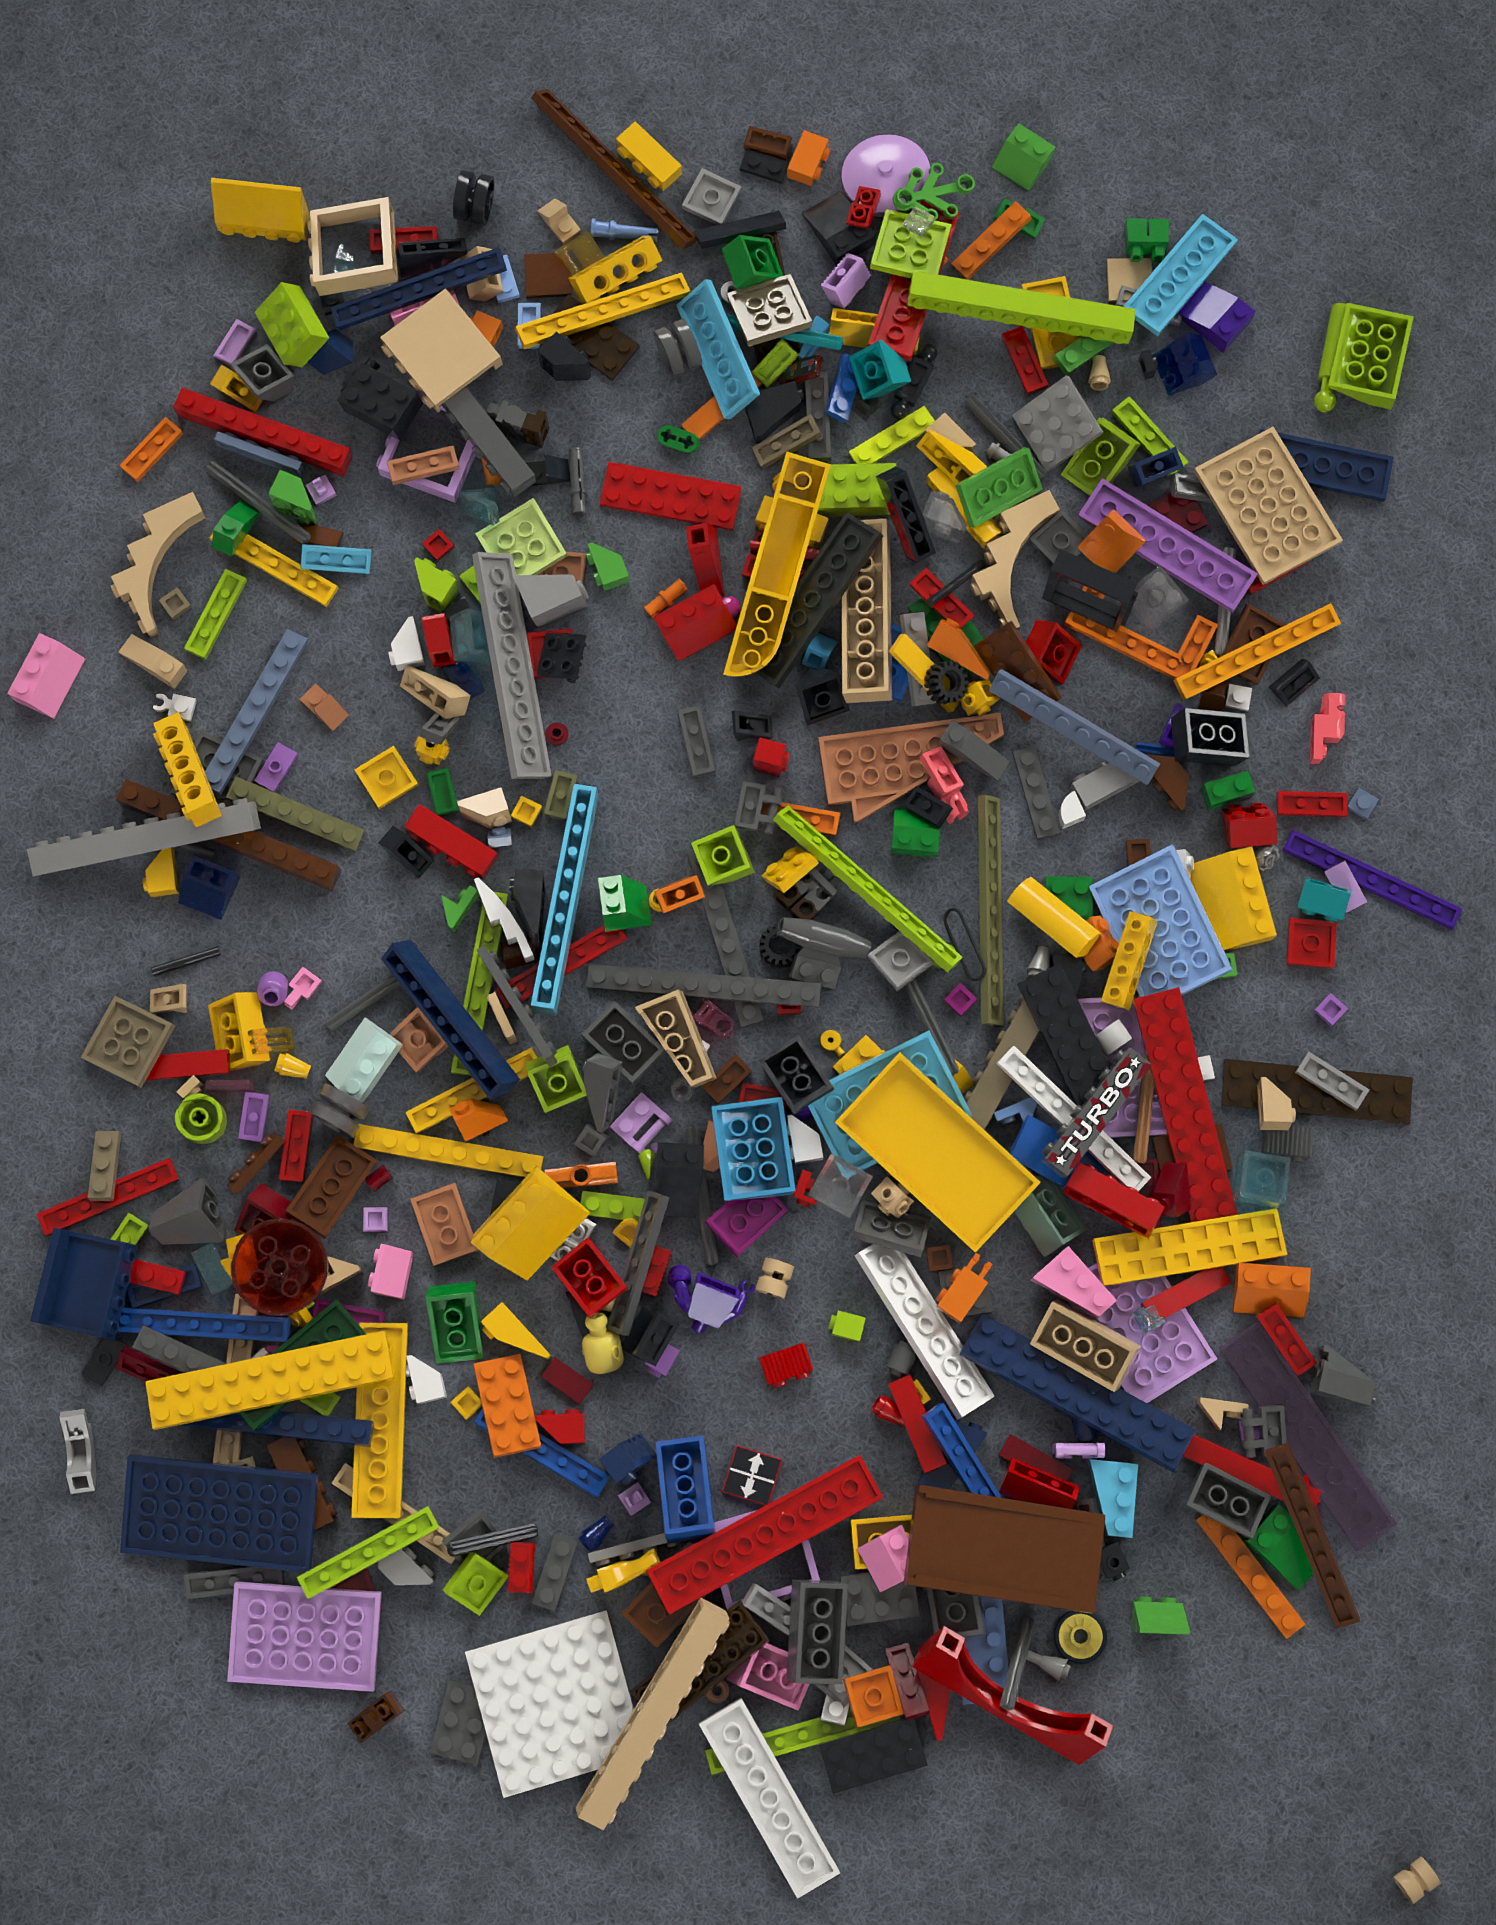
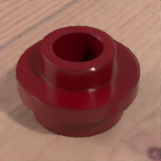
M552 723L547 727L545 735L550 744L559 746L567 741L569 733L564 724ZM555 730L561 731V735L555 737L553 736V732Z

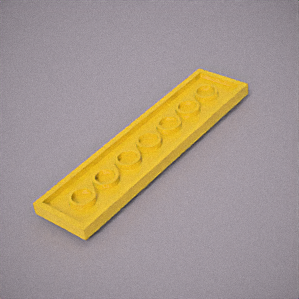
M359 1323V1326L366 1334L380 1331L386 1332L394 1379L357 1387L355 1419L373 1421L374 1429L370 1447L354 1445L352 1518L401 1519L408 1323Z

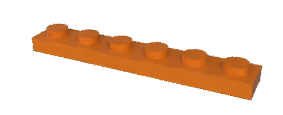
M1204 1515L1196 1519V1522L1285 1639H1288L1306 1625L1234 1530Z

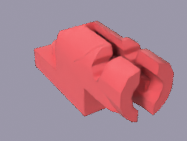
M1328 693L1323 695L1320 713L1314 714L1311 719L1310 764H1320L1323 758H1326L1327 745L1323 743H1338L1345 733V712L1340 710L1345 706V694Z
M942 746L923 753L920 760L931 777L927 782V786L933 796L953 808L946 819L947 822L952 824L956 817L959 820L963 819L969 813L967 803L960 792L964 784Z

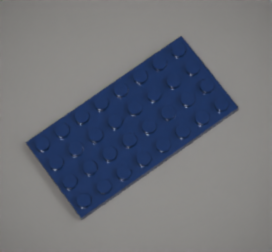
M130 1454L127 1457L120 1553L307 1572L312 1569L319 1474Z

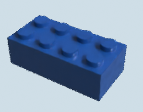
M704 1436L656 1442L664 1529L668 1544L701 1540L716 1533Z

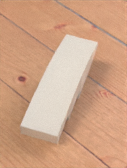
M479 878L474 879L491 926L494 927L501 924L508 944L518 942L526 963L535 960L529 944L511 912Z

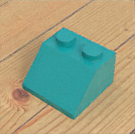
M882 340L849 357L863 400L882 397L911 382L905 360Z

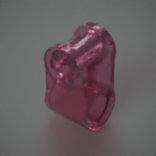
M704 998L701 1007L695 1014H692L694 1021L720 1039L726 1040L731 1038L735 1032L733 1020L715 1004ZM723 1022L728 1023L730 1029L727 1032H720L717 1029L719 1024Z

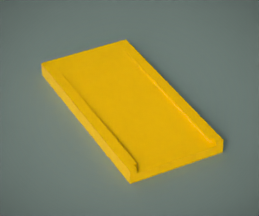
M901 1052L894 1057L835 1121L842 1130L975 1253L1041 1183Z

